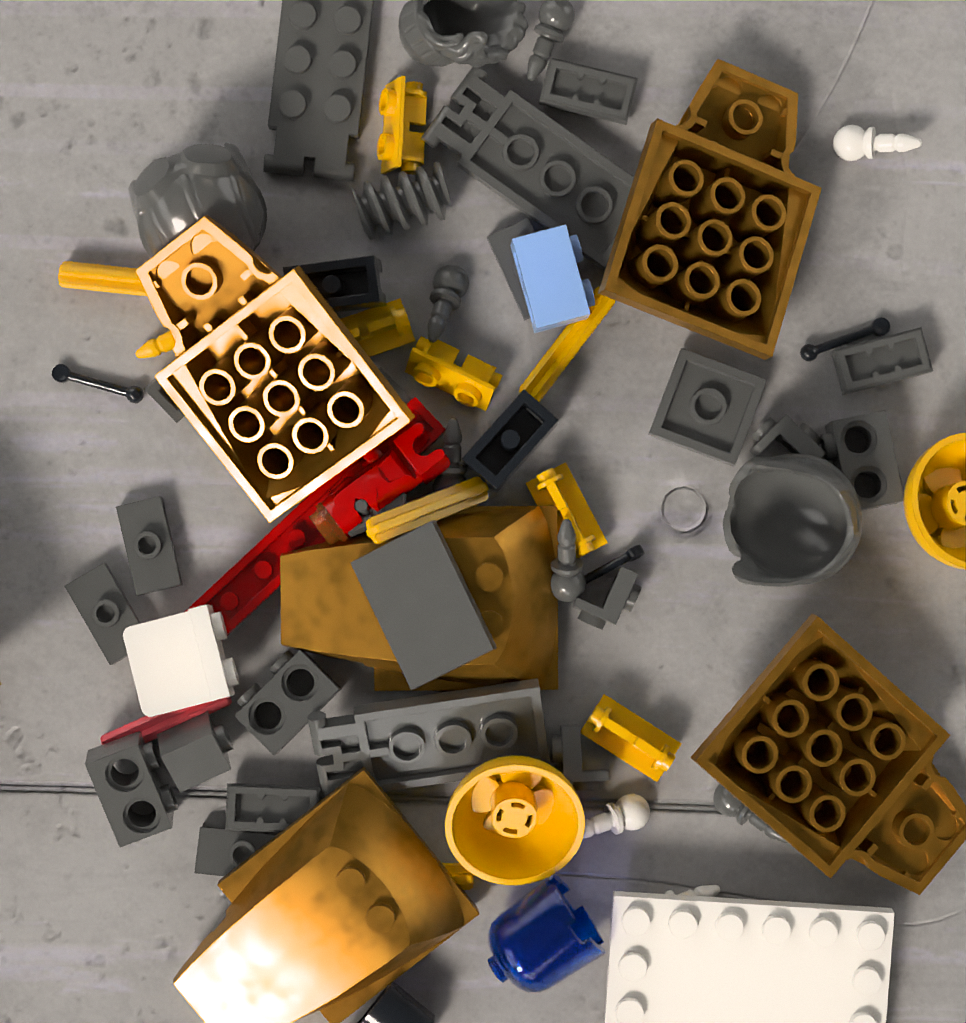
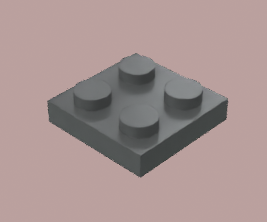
M681 348L648 435L734 467L767 380Z

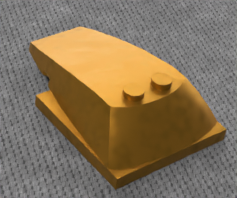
M717 59L678 125H672L658 118L651 123L601 282L599 294L763 360L773 357L822 189L817 185L795 177L789 169V156L794 151L796 143L798 93Z
M208 215L201 218L136 270L157 317L164 327L170 329L176 341L173 351L177 359L154 377L269 523L414 418V414L299 265L282 277L239 238Z
M474 506L436 521L497 649L413 690L410 689L350 563L401 536L381 544H375L364 532L363 536L324 542L281 553L282 646L327 657L364 663V666L374 668V691H453L538 678L540 690H558V599L555 598L551 589L553 574L551 562L558 558L557 506Z
M814 614L807 618L690 757L830 879L843 863L851 858L865 865L879 876L920 895L966 840V805L946 777L940 775L932 763L935 753L950 737V734L820 617Z
M363 767L218 881L217 886L231 902V905L226 910V917L215 931H212L200 943L173 978V984L205 1023H292L317 1011H320L329 1023H341L480 913L477 906L461 886L455 882L445 866L367 769Z

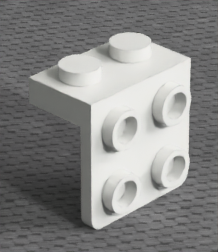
M206 604L190 608L187 612L129 626L124 630L123 638L141 710L144 715L153 717L235 695L233 686L239 684V678L232 657H225L221 640L228 638L224 619L221 612L214 613L212 605Z

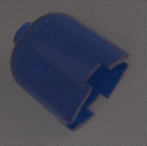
M552 874L492 921L488 932V944L493 956L488 959V964L502 983L509 979L512 984L525 992L541 993L606 953L605 949L601 946L604 943L603 938L584 906L582 905L575 910L564 896L565 893L570 891V888L559 876Z

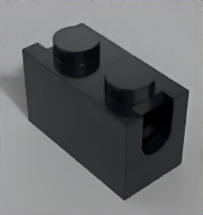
M375 255L299 265L335 313L387 306L386 295L382 292L379 273L383 272L382 262ZM298 265L283 267L284 276Z
M524 389L463 456L462 463L468 466L470 470L475 471L497 493L556 428L559 420ZM528 408V409L531 410L536 416H538V417L541 419V421L543 422V424H542L537 418H535V417H534L528 410H526V409Z

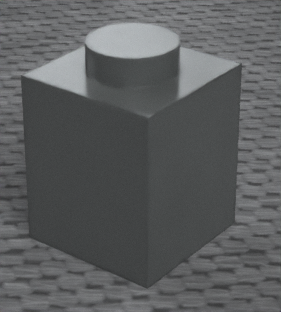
M208 711L157 734L160 757L180 793L231 770L228 751L234 749L232 741L223 724L214 725Z

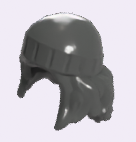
M410 0L403 6L399 15V37L408 55L418 63L433 67H443L456 62L478 68L486 64H494L500 60H506L508 54L517 48L518 43L525 37V31L528 28V22L523 16L526 6L524 2L517 0Z

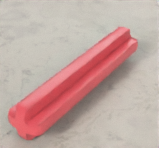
M231 696L153 717H141L102 735L100 738L101 744H106L138 731L141 732L145 743L157 738V734L207 711L211 714L229 706L232 703Z

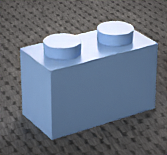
M565 224L513 238L510 247L534 333L588 319L591 314L589 307L595 306V298L589 279L581 280L577 263L583 261V254L577 235L569 236Z

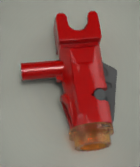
M422 423L414 424L393 441L395 445L384 454L377 446L362 456L365 460L362 463L364 469L353 478L346 477L322 503L320 502L315 506L317 511L311 514L309 518L330 546L339 540L344 543L347 539L366 532V521L369 517L406 504L407 493L422 482L427 485L449 468L451 462L442 449H436L426 456L419 455L420 449L430 440V436Z

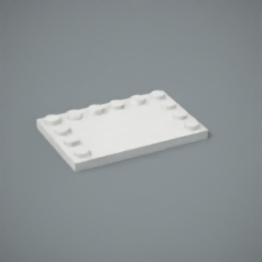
M613 891L604 1023H886L895 913L892 908Z

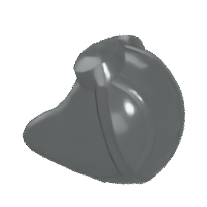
M225 143L224 147L214 144H195L189 146L180 153L154 160L141 172L137 180H133L129 186V196L137 220L140 239L150 258L206 215L233 233L253 251L259 246L264 236L267 225L265 200L240 150L234 144Z
M787 454L773 458L756 456L739 469L730 483V498L723 518V531L729 551L734 556L740 557V560L733 565L732 572L741 583L771 587L818 583L837 574L855 553L862 535L861 506L856 491L848 478L830 462L808 454Z

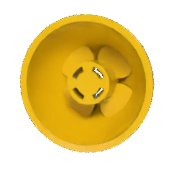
M966 433L954 434L936 442L918 458L908 475L903 501L908 527L918 544L939 562L962 570H966Z
M521 755L497 757L482 763L470 771L455 788L445 817L447 843L456 860L473 875L483 880L503 885L534 883L555 874L574 857L581 845L585 831L583 807L577 792L569 780L548 763Z

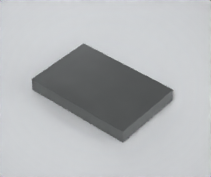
M430 521L350 562L411 690L497 649L436 521Z

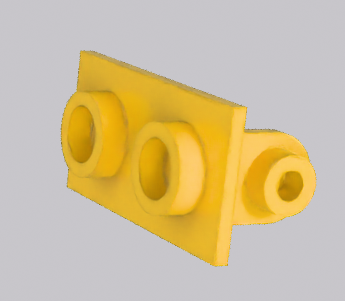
M400 76L385 85L380 95L379 112L381 115H384L383 133L380 134L377 142V157L381 160V174H387L401 167V171H404L406 174L415 175L416 168L424 165L425 142L421 139L424 133L409 131L410 125L424 126L426 124L427 92L423 91V83L410 81L405 83L406 76Z
M401 298L388 302L387 306L370 308L340 319L369 357L416 341Z
M421 336L415 348L413 347L405 373L412 375L417 382L424 386L436 387L453 395L463 405L487 411L493 393L497 390L503 375L495 372L497 367L469 354L460 367L454 364L459 354V349L438 339L434 343L429 342L427 338Z
M566 462L555 468H550L538 474L536 478L526 482L537 506H557L558 532L564 519L571 521L576 534V557L580 558L608 543Z
M603 694L580 731L582 735L658 782L663 772L669 769L676 757L675 753L682 744L605 694Z

